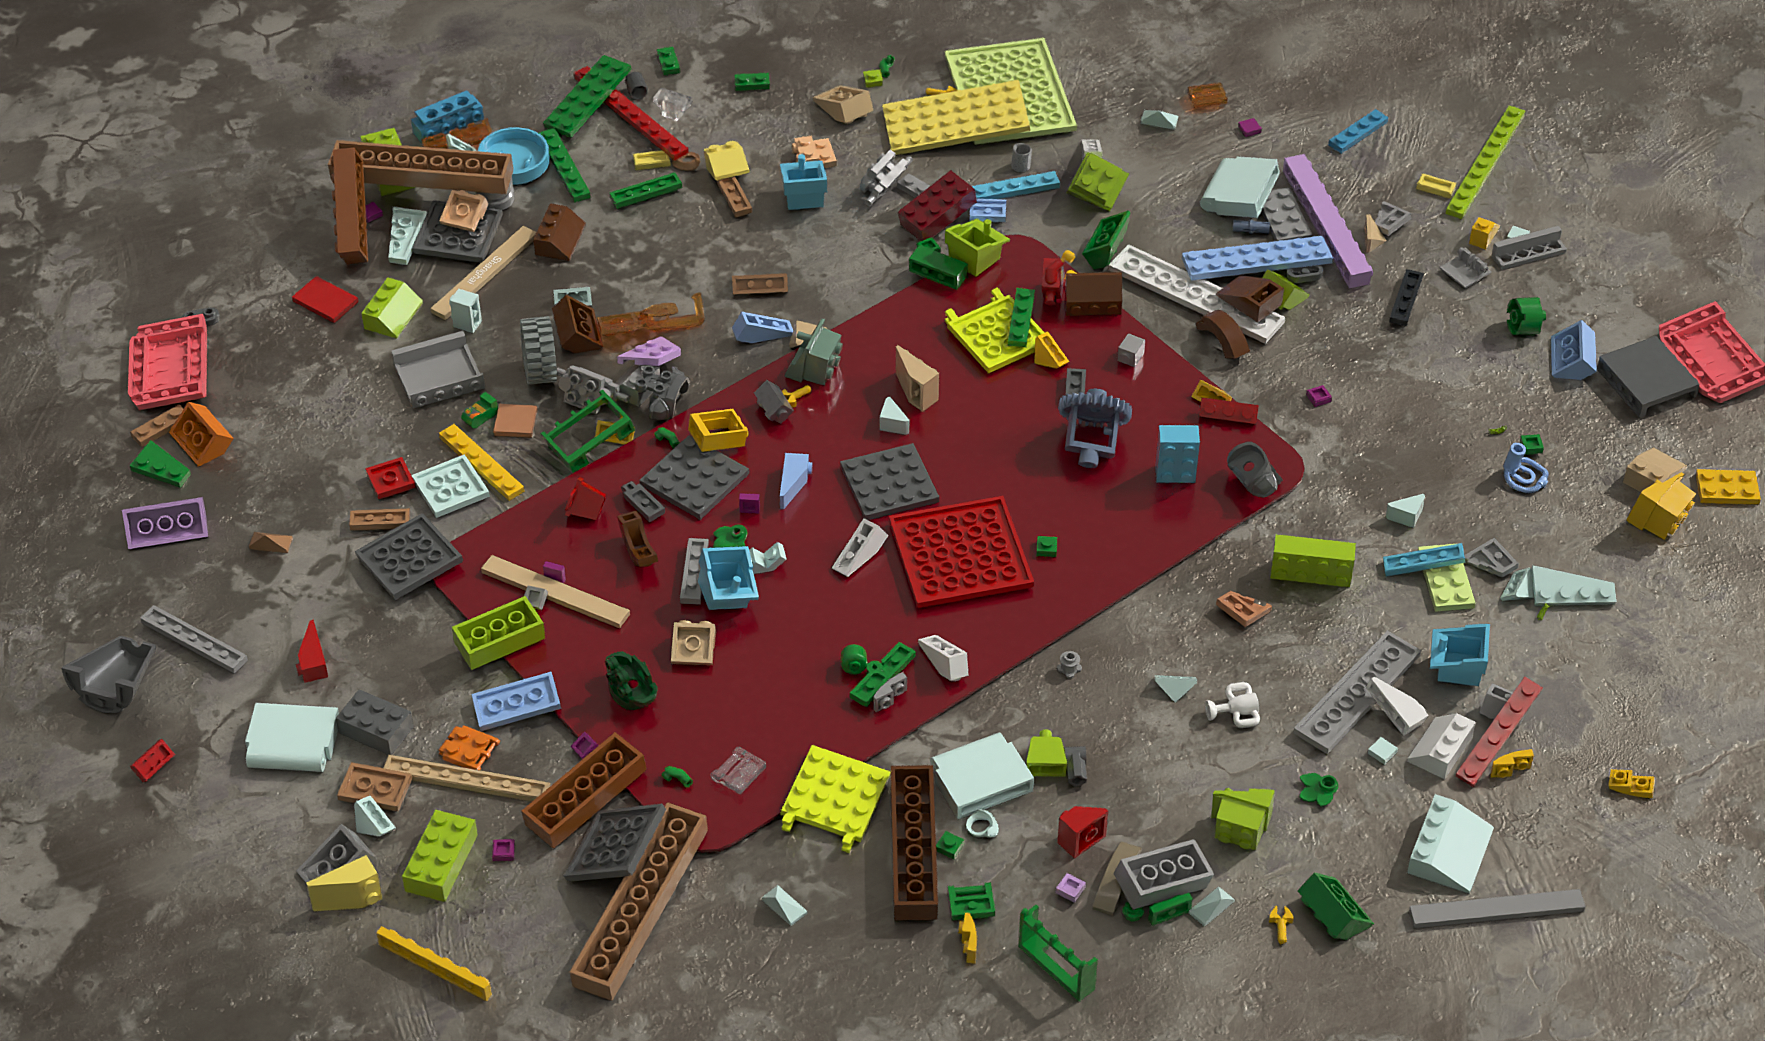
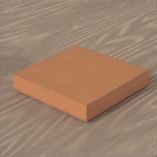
M499 404L493 431L494 436L532 438L538 411L537 406Z

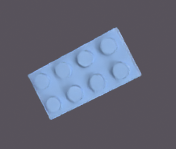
M552 672L471 694L481 731L561 709Z

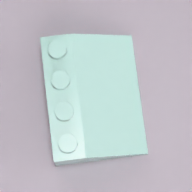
M1435 794L1410 857L1407 873L1470 894L1494 827L1457 801Z

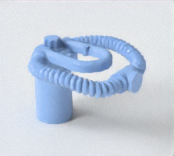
M1513 443L1503 464L1505 481L1511 488L1523 493H1534L1540 488H1545L1549 475L1547 469L1534 460L1523 457L1526 452L1523 444ZM1521 462L1532 465V467L1537 468L1543 474L1535 486L1524 488L1512 481L1510 476L1523 484H1531L1535 480V473L1521 465ZM1520 469L1523 473L1530 474L1531 479H1523L1520 475L1516 474L1517 470Z

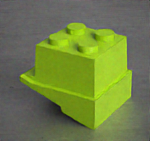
M1087 152L1066 193L1110 212L1129 173L1122 171L1123 169L1095 154Z
M975 219L962 225L957 224L945 230V244L948 245L949 256L968 263V272L974 276H978L999 260L1002 245L1010 241L1008 237L991 228V220L989 219L984 220V223L979 219Z
M1225 788L1224 791L1214 790L1211 818H1216L1215 838L1224 843L1237 844L1243 849L1256 850L1263 831H1267L1272 816L1275 790L1250 788L1248 791H1233L1230 788Z

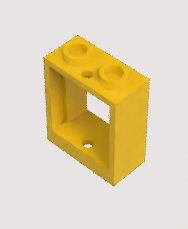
M734 409L690 414L688 430L702 452L745 446L746 438H748V429L743 425ZM721 428H729L730 430L717 433H710L708 431Z

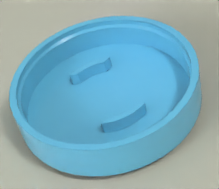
M512 127L495 131L484 138L478 147L480 152L512 155L514 169L512 174L513 185L527 183L538 178L546 171L549 165L547 141L542 135L530 129Z

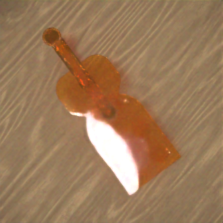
M698 292L691 296L695 303L696 314L669 318V316L678 313L676 304H656L642 311L597 317L601 334L612 336L616 332L632 333L635 329L642 328L658 332L702 325L705 321L701 293ZM654 317H665V320L655 321Z

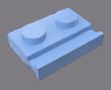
M977 199V203L970 208V221L979 219L984 222V220L989 219L991 222H1005L1006 200Z

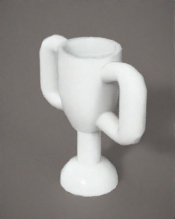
M1239 682L1226 686L1225 693L1229 699L1226 704L1215 705L1210 700L1205 702L1209 721L1213 720L1217 713L1229 711L1233 713L1234 724L1239 728L1253 727L1259 724L1258 698L1255 693H1252L1251 686L1248 683ZM1246 690L1245 694L1236 697L1232 694L1235 691ZM1251 714L1253 716L1250 719L1239 720L1240 715Z

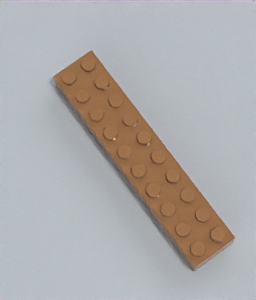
M336 140L334 149L352 147L356 149L363 159L364 183L506 194L514 171L512 155L505 153ZM329 159L328 169L331 178V174L334 173V167L331 166Z
M670 803L666 804V811L655 830L653 838L650 840L632 876H625L572 967L570 976L573 987L613 1001L708 831L705 815Z

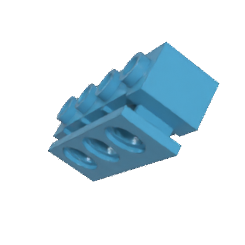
M466 90L415 111L417 117L411 119L413 134L424 144L483 120V106L473 94L471 95Z

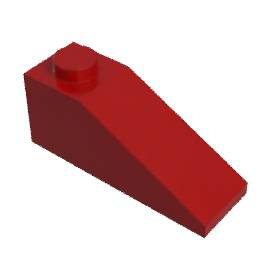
M314 620L309 621L298 652L299 663L295 664L298 676H303L304 683L328 677Z

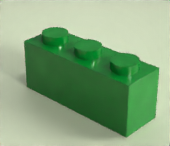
M919 245L909 257V272L957 290L967 278L968 263Z

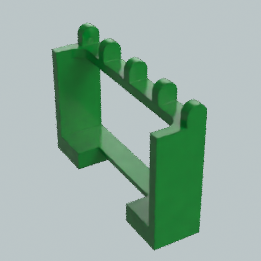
M603 389L599 391L601 396L593 402L589 399L585 401L587 406L577 413L572 410L570 412L572 417L562 424L558 421L554 423L556 428L548 434L544 431L540 433L548 447L572 473L588 465L589 462L585 454L613 434L621 441L635 431L632 420ZM606 403L620 420L567 457L554 443V438Z
M1034 905L1029 910L1024 908L1020 912L1018 947L1080 1002L1095 990L1098 959L1094 957L1088 962L1085 960L1081 961L1074 955L1072 948L1068 949L1059 941V937L1056 934L1052 935L1043 927V923L1038 920L1039 906ZM1049 946L1052 947L1078 973L1072 977L1049 957L1045 951L1049 949Z

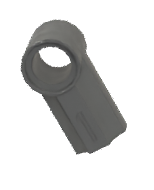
M1064 747L1067 760L1068 783L1074 787H1080L1087 782L1085 767L1086 747Z

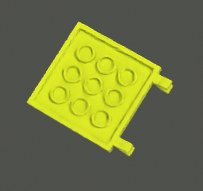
M998 288L991 290L994 296L991 298L992 303L961 317H957L952 309L945 311L948 317L945 319L947 328L988 373L1034 353L1035 338L1044 333L1031 319L1027 346H1008L1015 300L1010 295L1004 297Z
M812 745L781 810V815L784 816L781 830L790 832L794 820L844 836L841 850L850 853L854 841L861 842L891 772Z

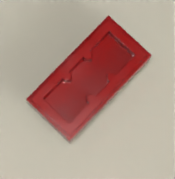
M159 739L129 767L142 782H146L175 754L163 739Z

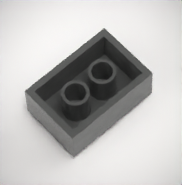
M360 689L336 717L339 734L387 755H392L414 728L411 711Z

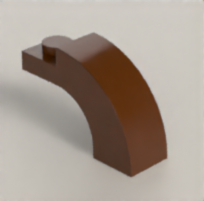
M637 511L617 516L622 537L633 564L639 567H647L658 562L657 554L648 542L642 518Z

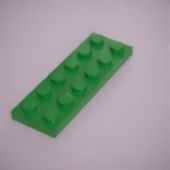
M603 55L543 122L544 128H555L557 133L572 138L632 70L631 65Z

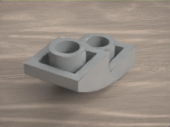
M903 672L888 680L874 695L875 712L890 707L894 704V696L901 695L907 691V676Z

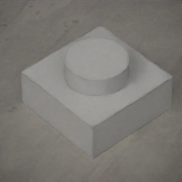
M528 585L524 596L527 597L534 609L542 610L548 591Z

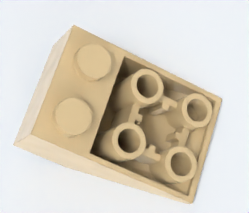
M897 345L896 375L908 401L921 411H924L939 400V373L926 365L922 360L910 354L909 351Z

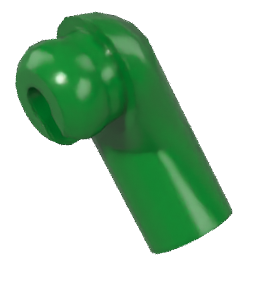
M888 55L879 63V69L884 78L890 76L889 69L895 62V58L892 55Z
M664 427L658 428V431L654 433L655 437L660 441L666 438L673 449L680 444L675 433Z
M667 766L661 774L667 781H670L672 777L677 778L686 788L693 783L689 775L680 768Z

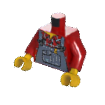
M1066 250L1061 259L1044 258L1041 288L1045 304L1055 305L1056 299L1062 298V291L1066 282L1064 262L1072 263L1075 259V254L1070 250ZM1072 270L1067 271V273H1076Z

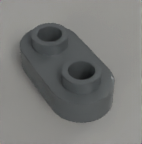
M1320 265L1289 268L1287 270V280L1294 284L1317 281L1323 275V268Z
M212 307L188 311L182 315L183 318L203 314L206 326L215 325L220 320L218 310Z

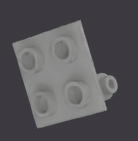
M1463 247L1458 250V257L1440 267L1442 271L1464 288L1491 274L1487 263H1484L1479 257L1471 254L1467 248Z

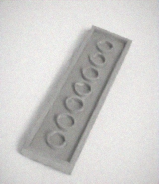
M1387 630L1294 727L1293 733L1328 754L1376 703V700L1365 688L1371 678L1376 677L1392 686L1420 657L1421 650Z

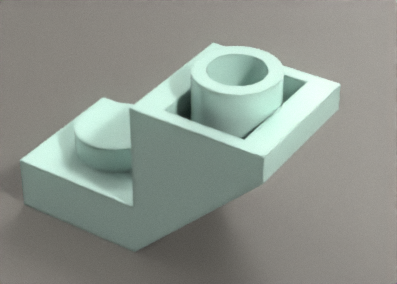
M778 542L765 553L754 548L749 550L753 564V574L773 571L786 560L784 547Z

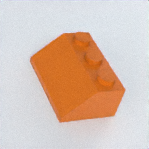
M192 402L186 404L169 431L171 436L198 466L223 455L234 439L206 406Z

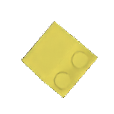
M728 141L724 145H711L709 148L704 149L706 169L715 180L750 173L743 149L738 142Z

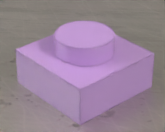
M1067 873L1057 886L1056 894L1075 903L1085 889L1086 882Z

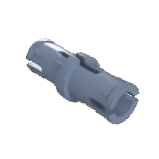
M1233 220V232L1269 234L1270 222Z

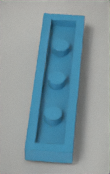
M1375 109L1331 138L1328 145L1342 154L1388 123L1389 117Z

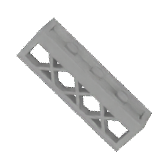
M1555 226L1494 242L1491 256L1500 269L1503 270L1564 254L1567 248L1560 240L1561 228ZM1557 245L1558 249L1549 248V246ZM1533 250H1541L1543 253H1536ZM1524 254L1527 255V257L1522 258L1517 255ZM1507 258L1511 261L1504 263L1501 259Z

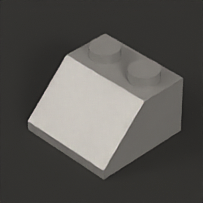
M634 365L630 367L615 382V384L620 385L622 393L630 395L629 403L638 407L653 393L649 390L640 393L635 389L636 380L643 378V368L647 365ZM653 366L655 374L660 375V368Z

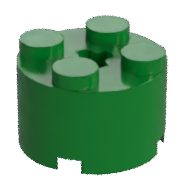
M1539 297L1511 299L1508 303L1506 313H1510V319H1507V326L1511 334H1540L1542 322L1546 320V312L1542 310Z

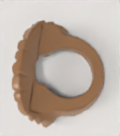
M689 152V154L675 161L673 160L672 164L677 169L692 171L699 166L700 156L697 153ZM687 157L695 158L691 162L682 161Z

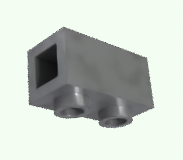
M768 380L754 392L758 399L757 403L766 411L765 416L770 421L775 420L781 424L794 411L780 388Z

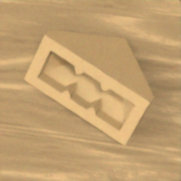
M1366 214L1364 226L1366 252H1371L1386 242V239L1372 217Z
M796 321L789 343L790 348L799 346L804 341L796 338L798 331L811 335L817 325Z

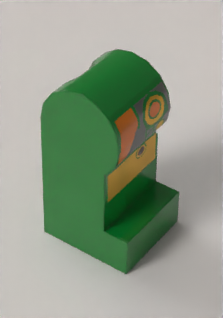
M484 392L480 395L479 401L463 411L461 415L462 421L472 428L479 427L497 415V400L487 392Z

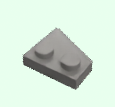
M1383 201L1381 211L1378 212V218L1375 220V223L1381 233L1389 236L1411 219V213Z
M1495 538L1464 555L1466 563L1500 577H1504L1519 568V563Z

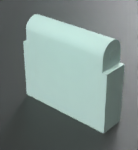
M1251 157L1222 159L1200 200V206L1206 211L1217 212V215L1258 218L1280 174L1277 159Z
M255 703L245 741L247 747V767L323 772L326 761L332 758L337 737L336 717L339 714L338 708Z
M1000 732L930 758L933 772L936 775L935 783L957 819L974 814L977 809L984 810L1027 794L1034 789L1033 775L1012 742L1007 743Z

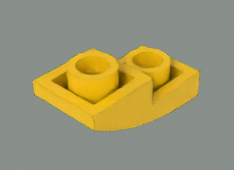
M1533 750L1512 752L1494 760L1490 773L1491 778L1511 777L1513 770L1531 769L1534 757Z
M1611 769L1610 789L1631 796L1653 798L1654 777L1633 776L1632 770Z
M965 913L964 921L959 922L958 934H962L961 943H964L963 953L967 954V963L975 964L977 949L976 928L970 913Z

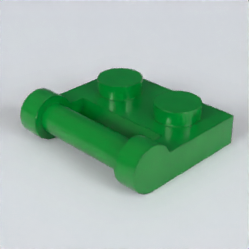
M991 882L978 886H947L952 920H963L965 913H970L972 919L995 917Z

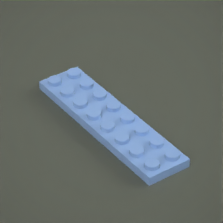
M1313 236L1182 253V261L1190 279L1200 280L1265 272L1267 269L1273 271L1330 264L1333 262V256L1323 236Z

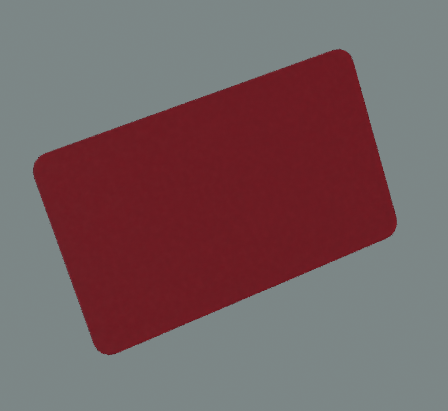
M1019 234L1004 235L1010 241L1002 245L1000 259L978 276L967 272V278L957 290L924 277L831 329V331L841 335L840 343L843 346L840 354H838V356H841L840 362L837 367L834 366L832 378L827 379L825 385L807 380L799 382L785 377V373L799 350L797 348L452 540L450 543L462 555L463 562L432 580L437 589L469 620L522 598L525 595L526 590L482 573L481 568L491 555L543 576L545 562H551L564 566L565 585L630 610V616L621 628H617L546 599L542 610L535 609L544 623L545 639L502 658L522 679L552 672L561 709L554 710L553 712L577 738L585 731L600 745L616 732L644 755L647 770L625 789L641 806L663 804L665 807L667 803L705 815L708 831L697 852H719L736 844L781 815L783 805L812 745L861 762L867 761L1293 491L1302 482L1305 472L1302 457L1291 445L1258 418L1256 424L1199 416L1201 402L1191 397L1199 381L1202 380L1214 387L1221 388L1123 308L1122 313L1118 315L1066 316L1065 286L1063 287L1062 298L1056 299L1055 305L1045 304L1041 288L1044 258L1058 259L1060 257L1046 245L1032 237ZM1064 262L1063 267L1065 274L1069 270L1079 273L1068 263ZM996 288L1001 291L1004 297L1010 295L1014 300L1017 288L1035 290L1031 319L1044 333L1049 332L1069 362L1059 368L1035 364L1034 352L988 373L947 328L945 319L948 317L945 311L952 309L957 317H961L992 303L991 298L994 297L991 290ZM1128 334L1145 339L1144 354L1135 367L1117 361L1118 347ZM897 345L909 351L910 354L922 360L926 365L939 373V400L924 411H921L908 401L896 375ZM1067 368L1086 369L1085 394H1087L1089 389H1101L1107 392V396L1120 398L1119 400H1124L1125 403H1129V406H1132L1130 421L1125 425H1118L1115 456L1111 459L1099 457L1098 467L1096 468L1080 466L1078 464L1080 453L1065 451L1068 420L1060 415L1058 407L1060 398L1066 395ZM766 380L777 385L781 391L786 389L788 393H792L807 385L811 388L810 393L795 399L797 406L793 407L794 411L781 424L775 420L770 421L765 416L766 411L757 403L758 399L754 394ZM887 397H890L909 419V434L904 435L880 430V415ZM734 409L743 425L748 429V438H746L745 446L719 449L717 451L749 468V475L701 520L646 489L665 508V514L651 522L646 520L623 497L621 486L630 481L635 485L640 484V479L673 450L666 438L660 441L655 437L654 433L658 431V428L664 427L674 432L681 443L688 435L692 436L688 430L690 414ZM1076 419L1074 441L1108 447L1109 435L1103 434L1104 427L1108 426L1104 423V426L1101 428L1100 423H1097L1094 427L1092 422H1089L1088 426H1086L1085 421L1079 424L1078 419ZM1159 425L1199 426L1200 445L1195 483H1161L1156 481L1155 465ZM721 428L708 431L710 433H717L730 430L729 428ZM1249 441L1257 444L1265 452L1270 464L1283 479L1277 486V490L1271 495L1264 498L1252 495L1228 467L1227 457L1229 452L1238 444ZM914 443L939 495V502L868 520L878 525L888 535L879 551L849 577L833 570L832 567L864 519L840 467V461ZM785 453L809 454V462H812V474H808L807 483L786 508L780 509V490ZM1247 463L1244 470L1251 471L1254 468V463ZM579 477L584 478V482L607 494L597 520L572 514L569 517L565 515L566 504ZM740 493L759 494V513L740 512ZM1004 496L1034 579V587L917 608L889 523V516ZM637 511L642 518L648 542L657 554L658 562L647 567H639L633 564L625 546L617 516ZM743 525L748 532L744 542L749 550L754 548L765 553L776 542L783 545L786 560L773 571L754 574L759 599L750 600L747 608L709 610L703 593L700 604L680 603L689 538L708 539V548H713L714 542L717 539L713 533L718 528ZM1038 536L1057 537L1056 557L1037 556ZM681 620H687L691 623L708 621L715 624L716 633L712 666L671 663L674 622L679 623ZM937 635L967 652L968 676L961 677L958 681H950L942 676L919 645L918 639ZM898 642L916 651L914 659L900 672L907 676V691L901 695L894 696L893 705L875 712L874 700L865 707L850 698V692L861 682L867 673L865 669L860 674L852 675L842 669L840 655L843 648L852 644L862 646L866 651L868 663L871 661L882 663V659ZM623 651L631 656L635 655L641 662H645L652 676V681L658 687L655 701L649 706L636 710H626L619 706L609 692L608 679L606 677L607 669L604 662L607 656ZM629 681L628 685L630 688H635L638 686V682ZM667 766L680 768L689 775L693 783L686 788L677 778L672 777L670 781H667L661 774Z

